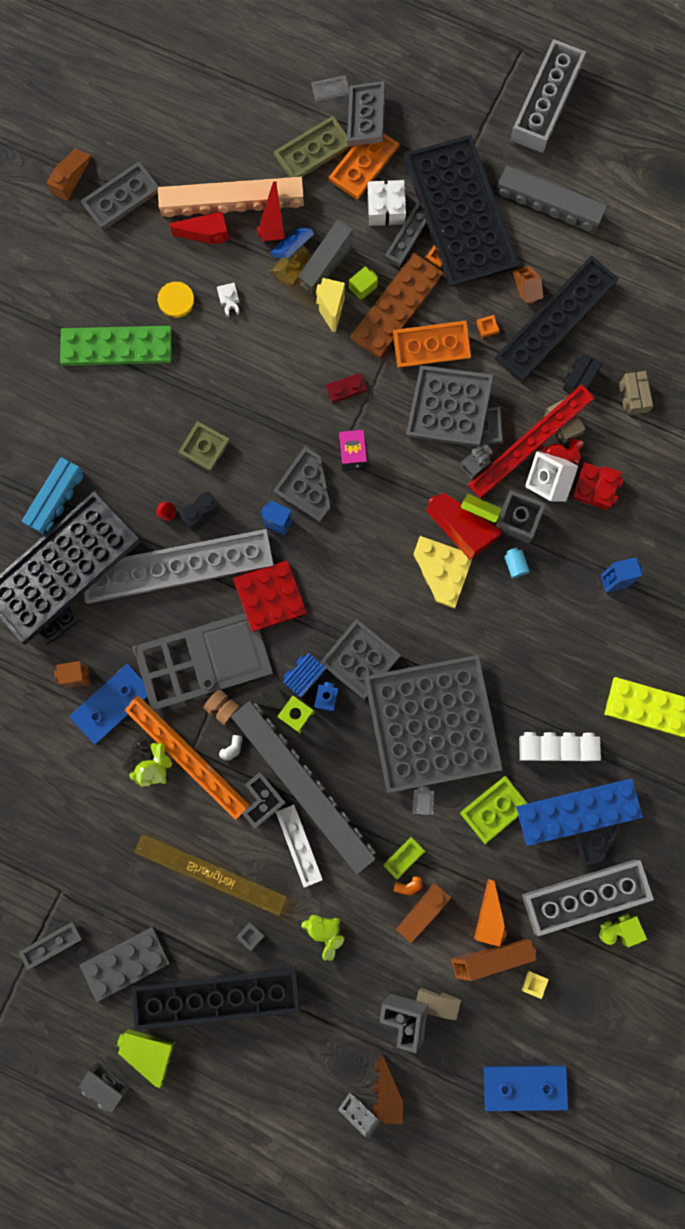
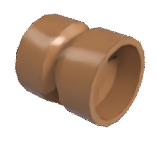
M219 689L209 698L204 705V709L211 715L216 714V719L225 726L232 720L231 715L239 710L240 706L235 701L228 700V696Z

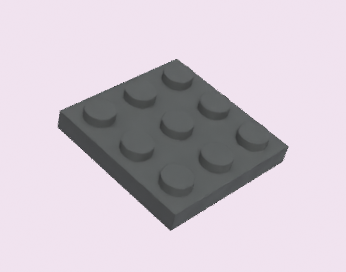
M356 619L320 663L348 688L365 700L368 695L364 676L388 672L401 655Z

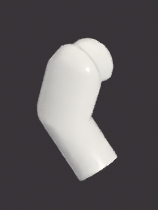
M233 735L231 746L220 751L219 756L221 759L228 761L239 755L242 736Z

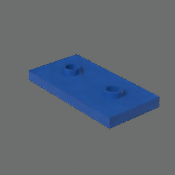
M126 664L69 717L93 744L97 745L129 715L124 710L135 697L139 696L143 701L148 698L143 680L129 664Z
M565 1065L483 1066L485 1111L568 1110Z

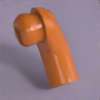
M417 876L413 877L412 881L407 885L395 882L393 891L411 896L421 890L422 879Z

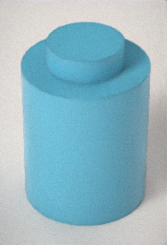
M518 548L507 551V555L504 557L511 577L517 578L528 574L530 570L523 551L518 550Z

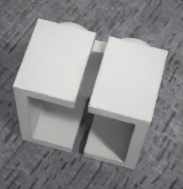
M404 180L388 181V184H384V181L368 182L369 226L385 225L386 213H389V225H404L406 217Z

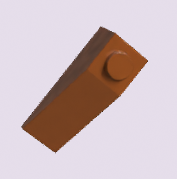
M75 148L54 168L47 181L51 194L68 201L92 156Z
M433 883L396 930L412 943L451 897Z

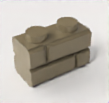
M647 371L626 373L619 383L620 391L624 392L625 397L623 398V408L627 409L628 415L650 412L654 406Z

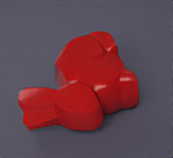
M574 438L571 440L569 449H566L561 444H551L547 447L542 445L539 450L542 453L563 458L575 465H579L581 460L579 450L584 442Z

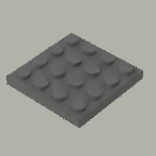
M420 365L406 436L409 438L480 447L494 375Z

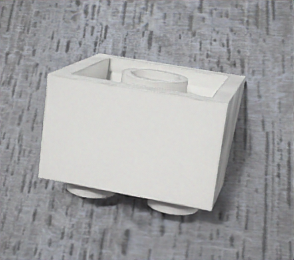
M536 452L525 487L549 501H566L578 466L566 459Z

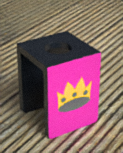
M364 431L340 432L339 444L342 471L366 469Z

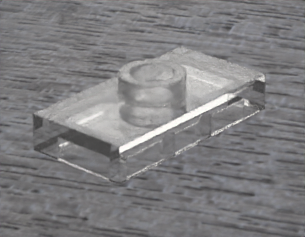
M346 75L311 82L315 102L349 95L350 92Z

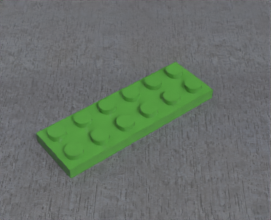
M171 326L61 328L60 363L62 366L171 363Z

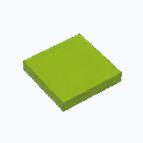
M470 494L466 495L461 505V508L494 523L497 521L502 508Z

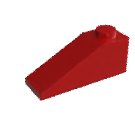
M277 181L272 183L260 221L261 227H257L258 237L262 238L263 242L284 239Z
M222 212L169 224L172 236L209 244H220L229 240Z

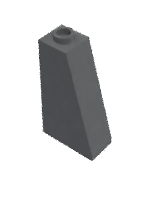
M339 219L298 276L299 287L306 293L309 292L313 295L317 290L318 284L321 285L322 279H327L353 248V229Z

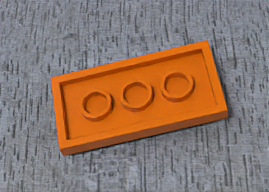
M384 134V142L353 146L329 176V182L358 200L368 188V182L376 178L399 149V143Z
M466 321L393 330L397 368L471 358Z

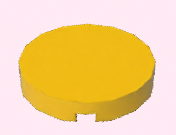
M171 282L161 288L157 301L160 310L165 315L180 318L191 312L194 296L188 285L182 282Z

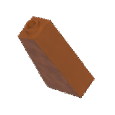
M521 939L500 945V947L495 946L451 958L456 979L473 981L535 961L536 948L531 940Z

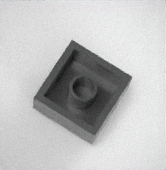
M510 490L495 526L503 534L529 544L546 504Z

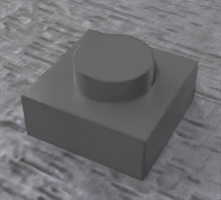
M250 921L236 938L251 951L265 935Z

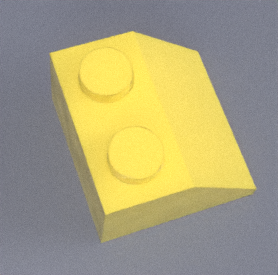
M323 278L321 285L318 284L316 304H319V312L332 332H336L345 300V283Z

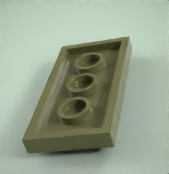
M331 116L275 150L274 156L290 178L304 177L353 146H348L347 134L334 116Z

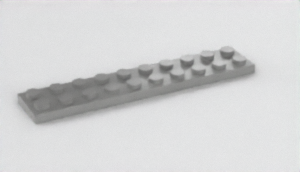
M264 529L123 557L84 592L85 603L90 604L273 566L267 530Z

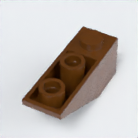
M380 1053V1059H376L375 1072L379 1073V1081H375L374 1094H378V1103L374 1102L373 1113L381 1120L379 1123L402 1125L403 1099L383 1053Z

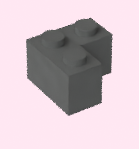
M261 772L245 784L257 801L242 814L253 828L256 829L284 806L286 802Z
M389 994L383 1001L380 1023L399 1028L396 1048L417 1053L424 1042L428 1004L394 994Z

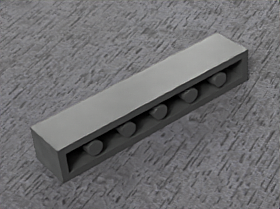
M507 165L496 190V193L504 198H510L519 204H525L536 211L545 212L551 217L560 218L569 224H575L586 231L596 232L607 206Z

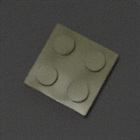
M197 421L178 453L212 472L230 439Z

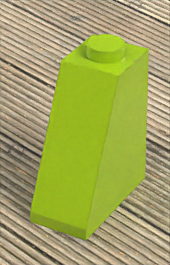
M127 1029L119 1037L117 1047H120L118 1054L155 1087L160 1088L164 1082L174 1042Z

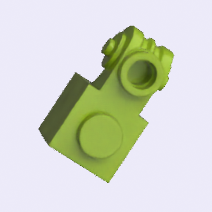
M626 913L619 916V920L614 923L607 921L600 924L599 937L606 944H614L617 941V935L620 936L623 945L627 947L647 940L635 915Z

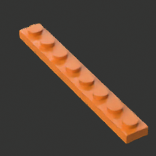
M139 696L131 701L124 711L158 744L163 743L165 751L236 820L250 805Z

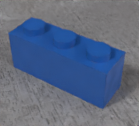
M637 557L614 562L601 574L606 593L628 588L642 577L643 568L641 563L638 562Z

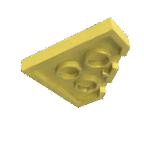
M420 536L413 555L422 570V574L436 602L455 609L472 559L469 560L459 549Z

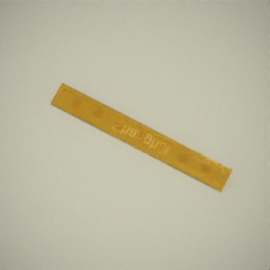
M144 834L141 835L134 853L278 916H280L287 896Z

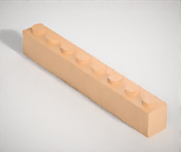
M302 177L158 187L159 209L161 216L173 217L175 215L190 216L192 214L207 215L230 211H261L265 208L273 181H277L280 209L285 207L298 208L304 206Z

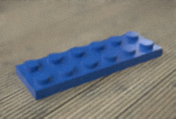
M632 779L516 806L526 846L643 818Z

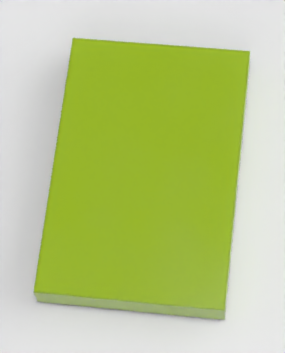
M504 776L462 810L460 814L481 841L486 844L518 818L516 806L528 803L508 778Z

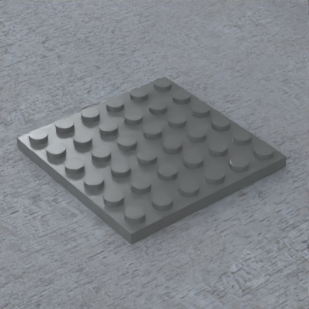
M479 655L364 676L387 793L502 770Z

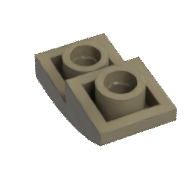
M424 988L419 989L416 1001L428 1004L427 1014L457 1020L461 999L445 993L439 995Z

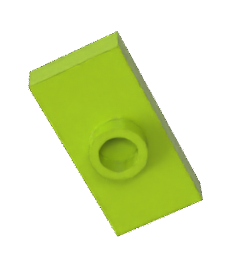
M410 837L383 866L398 879L425 850Z

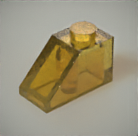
M302 245L289 258H280L270 269V272L280 284L292 285L312 255Z

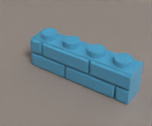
M60 457L22 522L42 535L49 532L54 527L53 521L56 516L62 514L65 501L71 499L74 493L73 488L82 481L83 471L81 468Z

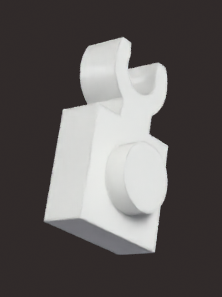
M235 283L218 286L217 290L221 306H225L226 316L230 317L229 311L231 309H234L236 314L239 315V308L235 304L239 302Z

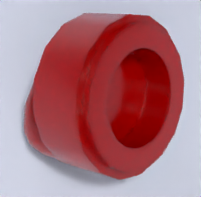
M166 501L160 503L157 508L158 518L165 521L172 520L176 515L175 505Z

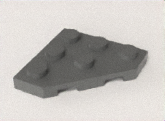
M304 446L273 490V493L318 523L323 520L330 510V502L321 457Z

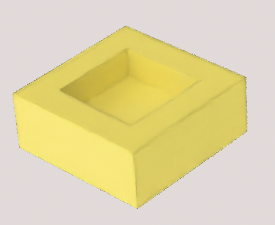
M528 971L521 990L542 999L549 979Z

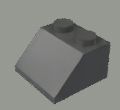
M97 1062L88 1071L78 1088L82 1090L81 1093L86 1098H92L98 1102L99 1108L103 1111L112 1113L130 1086Z

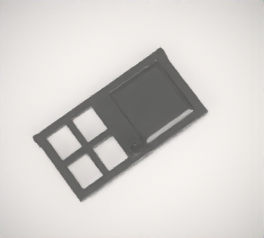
M245 613L132 646L149 704L153 710L273 674L260 630L252 633ZM186 639L192 660L173 666L167 644ZM161 646L168 668L149 673L143 651ZM194 667L200 689L182 694L175 672ZM170 674L176 696L157 702L151 679Z

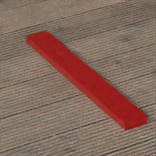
M581 384L468 484L469 488L479 499H482L594 400L593 395Z

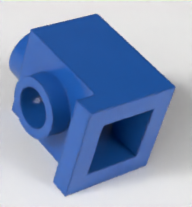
M324 682L323 685H319L314 705L315 709L334 713L338 688H334L335 684ZM326 692L329 693L330 698L324 699L323 694Z

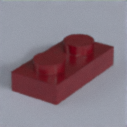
M361 373L326 384L332 404L367 392Z

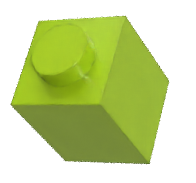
M365 266L349 279V289L360 300H363L377 288L378 277L374 271H369Z

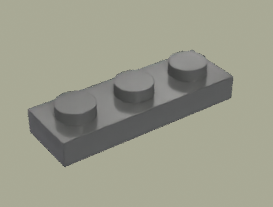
M75 921L19 951V954L26 969L29 970L81 941L83 937Z

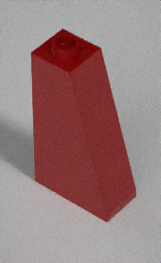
M444 492L439 496L434 495L428 501L427 513L469 560L495 543L502 534L499 528L482 517L461 508V503Z

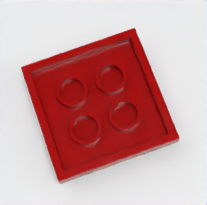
M288 561L233 578L252 633L306 615V610Z

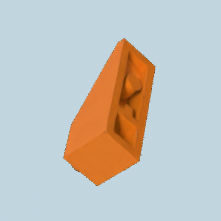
M488 879L474 939L500 947L501 942H505L507 931L504 930L505 926L495 881Z

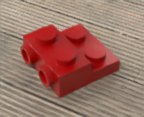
M584 462L572 499L608 510L617 501L618 495L615 492L616 488L620 489L623 478L620 477L622 472L605 466L600 468Z

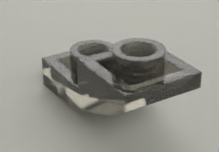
M140 732L122 769L131 774L142 761L150 760L153 754L151 744H157V742L151 736Z

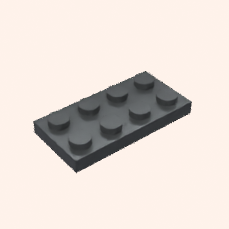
M385 81L350 86L347 130L348 146L384 142Z
M137 162L82 199L81 203L103 231L158 193L159 186L142 164Z
M151 927L80 964V968L96 1002L165 967L170 964V960L154 927Z

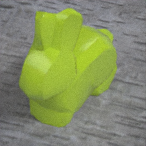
M152 743L151 750L154 759L142 761L136 766L134 772L129 775L130 779L141 787L157 783L166 784V768H170L172 762L165 754V745L163 743Z
M311 915L308 920L302 923L301 927L307 930L309 936L315 941L325 943L322 958L325 961H332L335 956V950L341 947L345 940V937L339 934L341 919H329Z

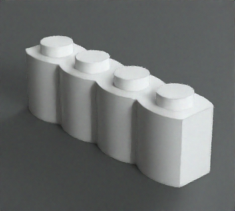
M525 732L524 736L519 737L520 761H601L600 737H595V733H583V737L575 736V733H563V736H556V733L549 732L544 733V736H536L535 732Z

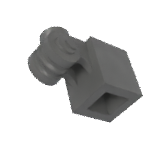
M488 445L474 448L472 453L461 461L460 468L471 480L475 479L489 467L491 463L490 455L493 453Z

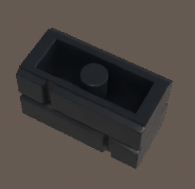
M583 354L580 359L576 358L571 366L574 370L571 374L568 372L562 381L565 383L563 391L571 394L581 384L588 390L603 364L596 359H592L587 354Z

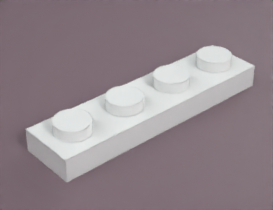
M295 805L277 811L278 820L303 887L322 881L323 879Z

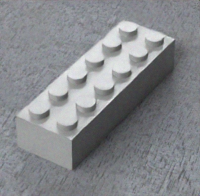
M553 39L513 127L511 141L541 153L544 152L581 69L586 51Z
M635 859L522 894L533 932L537 936L654 900L641 860Z

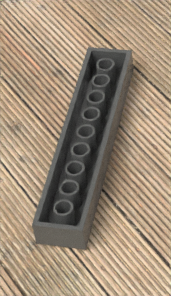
M250 701L231 715L232 719L357 875L375 860L373 855L376 852L368 843L366 845L362 843L360 839L363 836L356 827L354 829L350 828L347 824L350 820L344 812L338 813L335 809L338 805L332 797L326 798L322 793L325 789L318 780L314 782L310 778L313 775L306 765L301 766L299 764L300 757L293 749L290 751L287 749L288 742L281 734H275L274 730L276 727L268 718L266 720L263 719L262 715L264 712L256 703L252 705Z

